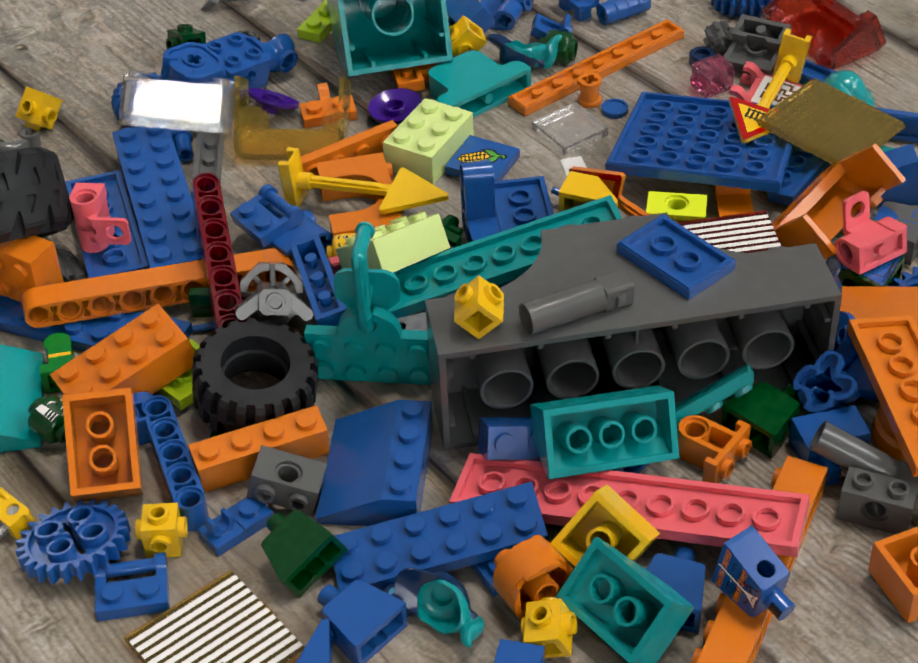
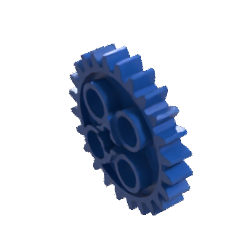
M79 499L75 506H70L66 502L61 510L52 507V514L50 515L39 514V522H29L30 530L20 532L22 539L16 540L18 548L15 549L22 571L27 572L29 578L36 576L39 583L49 578L51 585L55 584L59 578H63L64 583L68 584L71 578L77 576L79 581H82L85 573L89 572L94 576L97 575L96 568L98 567L110 568L108 561L110 559L119 560V551H126L128 549L126 542L131 541V528L124 510H119L117 504L109 507L108 501L105 500L97 505L96 499H92L88 504H83L82 499ZM65 527H67L70 530L73 539L71 538L69 532L65 531ZM74 542L80 550L82 549L83 554H79V552L75 548Z

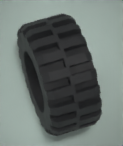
M248 318L246 322L239 323L236 320L229 322L226 328L222 326L212 332V337L208 335L200 343V348L195 351L193 357L192 393L193 403L198 410V415L203 422H210V428L220 434L221 432L228 433L314 406L318 377V362L315 358V352L311 345L305 344V338L298 332L292 333V329L284 324H281V326L275 325L273 320L265 319L264 322L256 321V318ZM258 371L270 374L281 382L265 389H247L234 384L229 379L240 373Z

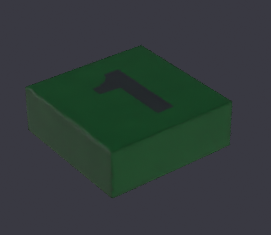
M190 288L189 300L193 317H212L208 288Z

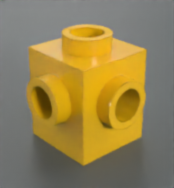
M464 15L455 25L449 27L453 58L470 50L480 51L487 43L483 29Z
M26 86L15 117L25 120L24 126L40 131V128L44 127L52 130L63 100Z
M478 275L468 284L465 283L460 286L454 296V322L476 338H482L503 322L504 293L497 285L489 283Z
M178 502L143 504L141 519H136L135 534L137 540H142L146 558H153L154 554L163 552L166 553V557H181L183 538L187 537L188 524L186 516L181 517Z
M545 597L540 601L526 602L525 617L521 619L523 643L545 646V659L572 656L573 634L577 633L575 613L569 610L561 598Z

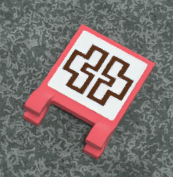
M747 61L742 71L748 72L751 75L743 73L740 83L752 85L747 93L743 87L732 85L729 94L750 103H759L774 76L763 73L755 63ZM785 80L772 105L793 107L810 95L814 89ZM809 100L799 108H804L809 102Z

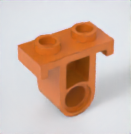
M699 415L684 417L678 424L679 456L685 461L703 469V482L720 483L722 479L726 480L730 477L736 462L740 458L744 459L750 452L752 447V441L749 440L751 425L738 420L735 425V431H732Z

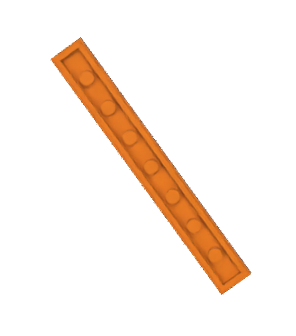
M666 19L509 96L508 105L523 116H527L580 90L578 77L581 74L593 72L604 78L684 38L685 30Z

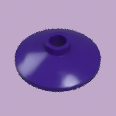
M260 88L247 89V94L254 101L263 105L262 111L277 115L278 110H291L299 107L298 101L286 95Z
M403 88L390 89L376 95L370 101L368 110L370 116L377 122L386 123L393 120L398 124L402 123L422 100L419 94L412 90Z

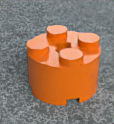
M534 535L530 539L518 543L511 549H504L496 555L494 559L496 568L493 573V586L509 608L521 620L525 617L526 602L540 601L545 597L556 598L574 569L549 541L541 535Z

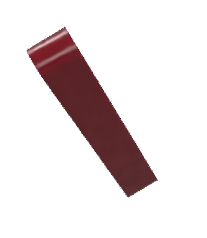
M200 173L193 179V207L214 329L216 330L221 326L226 328L229 322L238 320L239 323L246 322V320L238 319L235 314V307L242 302L220 181L212 173Z

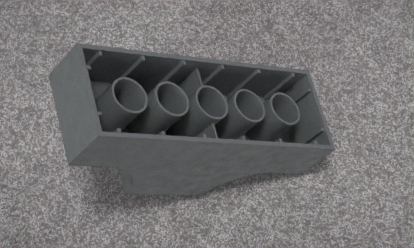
M667 212L645 216H628L617 220L582 225L570 224L560 228L541 230V250L535 262L517 279L500 287V290L504 293L503 322L482 338H476L454 322L455 293L443 298L425 300L431 396L444 451L478 446L480 417H531L530 404L652 386H661L674 391L676 404L749 363L754 371L752 386L759 382H766L778 390H781L788 384L793 386L796 374L804 366L815 365L817 359L825 351H834L842 293L816 243L793 247L777 246L765 251L752 253L717 248L736 260L735 270L688 300L616 252L617 242L662 214L669 217ZM623 269L634 283L633 304L606 313L602 311L533 335H529L525 331L520 321L519 305L521 303L591 281L594 277ZM731 395L726 399L722 400V402L725 403L726 401L732 399L735 396Z

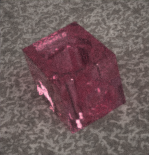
M720 54L692 63V75L690 77L691 86L705 98L728 91L733 85L735 67Z

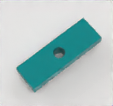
M749 363L676 403L677 430L678 424L684 417L697 415L703 411L706 414L712 413L724 404L722 400L734 395L737 398L749 392L754 381V371Z

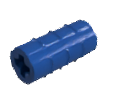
M607 0L597 4V17L604 26L614 22L618 23L622 19H629L633 15H640V13L650 10L651 0Z

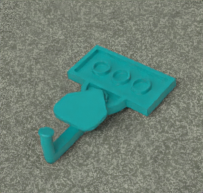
M360 222L355 228L356 236L351 253V268H343L337 271L333 281L336 298L348 306L349 309L345 310L340 316L338 326L306 325L305 343L311 345L318 362L317 379L431 385L427 331L403 330L400 321L391 312L387 311L400 301V281L391 271L368 269L367 251L370 239L375 234V229L369 222Z

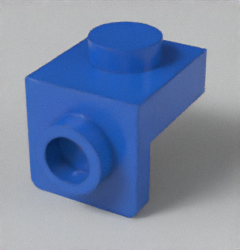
M537 13L532 22L530 35L539 41L541 37L546 36L549 30L572 32L573 26L570 25L571 15L566 13L559 24Z

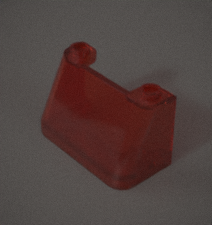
M773 0L761 10L764 18L767 20L790 24L792 35L803 39L807 35L812 36L808 55L815 59L817 64L832 70L873 54L886 44L881 25L875 14L867 10L858 16L836 0Z

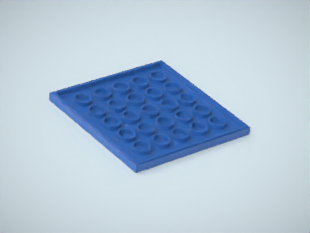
M641 92L605 163V170L623 172L625 175L779 193L794 148L792 143L796 141L797 136L790 142L785 139L799 130L801 124L783 138L778 135L803 118L804 113L793 120L791 125L784 127L776 134L769 133L744 144L740 140L729 100ZM771 105L769 109L784 114L792 107ZM798 108V109H796L794 112H792V113L789 114L788 116H791V117H792L794 114H796L797 112H799V111H800L801 109H803V108Z

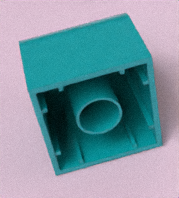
M327 0L337 56L348 77L453 60L446 0Z

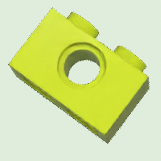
M648 192L646 208L648 214L667 212L670 219L681 226L705 223L707 195ZM705 226L688 228V230L691 231L705 229ZM705 232L695 233V235H704Z

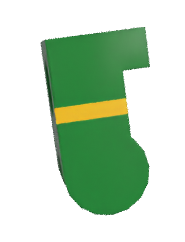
M54 333L46 337L43 342L48 364L40 365V376L45 394L60 392L50 374L76 358L70 336L65 333Z

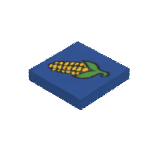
M469 135L445 165V174L460 178L461 163L490 159L494 172V181H501L520 157V148Z

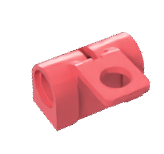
M75 183L69 200L80 248L88 253H97L106 249L109 244L129 245L131 235L128 221L125 218L110 217L105 184ZM114 226L122 230V236H113L115 233Z
M859 192L843 201L844 236L837 239L834 244L838 250L835 254L842 265L861 275L907 253V225L888 216L876 222L870 219L868 192ZM861 201L860 212L852 217L851 209L853 205Z

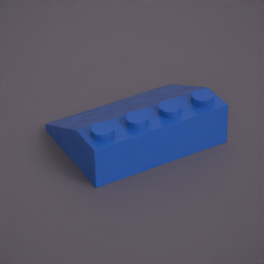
M396 400L335 420L315 522L318 524L371 526L421 512L433 434L431 401Z

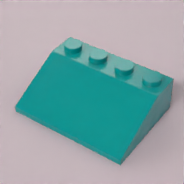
M0 344V452L42 447V438L28 427L30 415L28 409L36 399L43 398L40 365L44 364V355L40 352Z

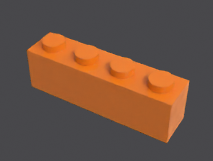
M315 405L189 444V452L204 493L250 479L261 445L310 459L329 454L328 429L318 406Z

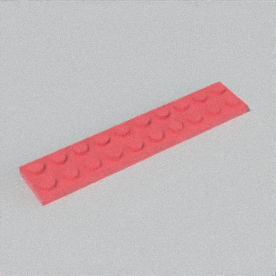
M474 453L469 454L449 500L451 504L532 482L544 523L566 526L593 493L607 484L660 532L657 539L723 547L726 541L752 525L776 555L798 557L810 505L809 494L613 470L548 479L542 462L531 460H487L482 454Z

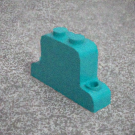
M477 50L467 51L454 57L453 60L445 61L429 70L430 97L437 102L473 112V118L507 102L509 96L531 86L530 66L521 61H512L499 65Z

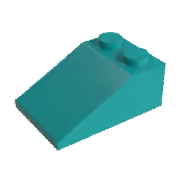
M599 537L593 539L556 596L557 599L561 598L579 619L628 663H658L695 608L668 584Z

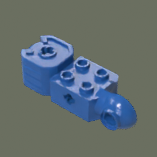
M235 32L204 44L186 42L166 49L162 59L159 93H164V89H166L167 99L177 106L180 103V110L196 112L217 104L219 99L223 97L226 100H230L247 93L248 88L266 86L270 72L282 71L286 73L292 70L298 61L295 44L291 36L286 33L279 34L270 41L262 43L254 36Z

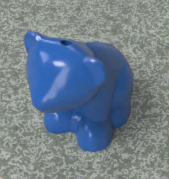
M831 350L821 354L815 365L804 366L796 374L793 381V389L798 392V397L803 407L813 414L842 408L858 398L879 403L859 356L852 361L847 371H843L845 366L843 356Z

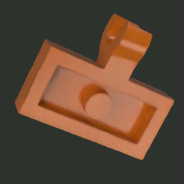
M432 63L391 70L396 87L409 89L414 92L425 90L424 80L429 83V70L438 64Z
M327 82L316 84L319 94L318 100L299 103L304 128L357 120V110L352 95L330 98Z

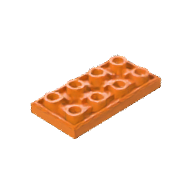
M842 286L840 311L851 313L855 319L912 315L918 327V287Z

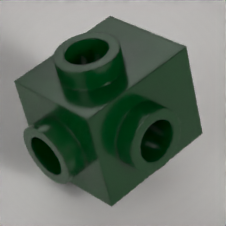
M179 24L177 29L167 30V49L186 42L206 43L205 32L193 28L192 24Z

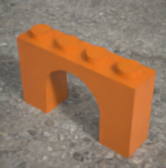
M383 152L316 162L318 176L392 184L394 181L391 163H386ZM320 189L323 202L352 197H363L376 201L372 206L362 210L329 215L330 232L333 237L337 234L355 233L357 224L364 221L371 223L373 227L383 224L386 227L390 224L389 221L402 217L401 214H404L403 210L380 214L379 207L385 198L383 195Z

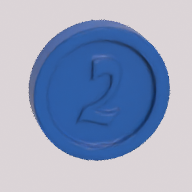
M608 99L602 103L601 112L605 117L619 119L628 114L629 106L624 100Z

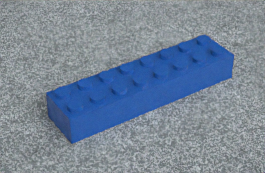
M167 121L151 122L148 125L133 128L127 127L112 132L117 158L149 268L203 260L193 200Z

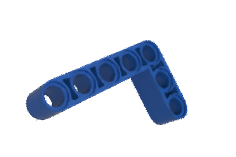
M491 160L461 163L462 223L467 242L469 243L499 233L500 229L495 217L494 172ZM512 281L503 283V284L499 285L498 287H499V288H500V287H503V286L509 284V283L512 282Z
M162 395L136 400L135 411L139 446L151 442L171 503L178 502L181 517L186 516L188 531H197L198 528L205 524V519L209 517L204 490L171 401Z

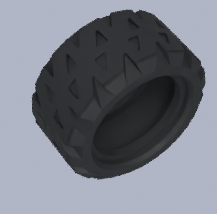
M30 147L1 152L0 244L33 235L43 238L66 230L74 218L58 155L43 147Z

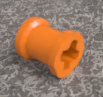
M587 72L578 77V85H580L578 104L584 108H595L601 104L599 87L602 84V77L597 73Z

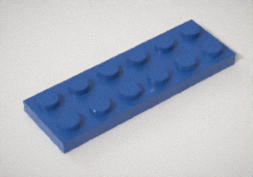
M117 170L65 181L69 197L75 183L105 184L110 217L125 218L129 225L131 235L129 245L109 244L106 249L97 253H88L82 250L88 278L148 269V260L121 171ZM114 226L115 233L113 236H122V230Z
M532 482L334 535L348 548L334 563L338 590L342 592L355 580H361L383 590L390 584L395 583L398 573L405 568H417L432 573L439 571L449 572L493 560L500 551L511 549L513 546L530 539L534 535H541L549 541Z

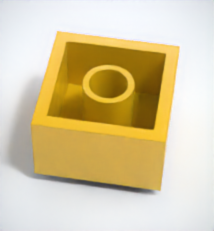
M606 484L593 493L550 544L575 567L595 537H599L635 562L660 535V532Z

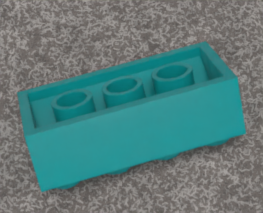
M652 386L530 404L533 439L548 479L679 459L674 391L667 388Z

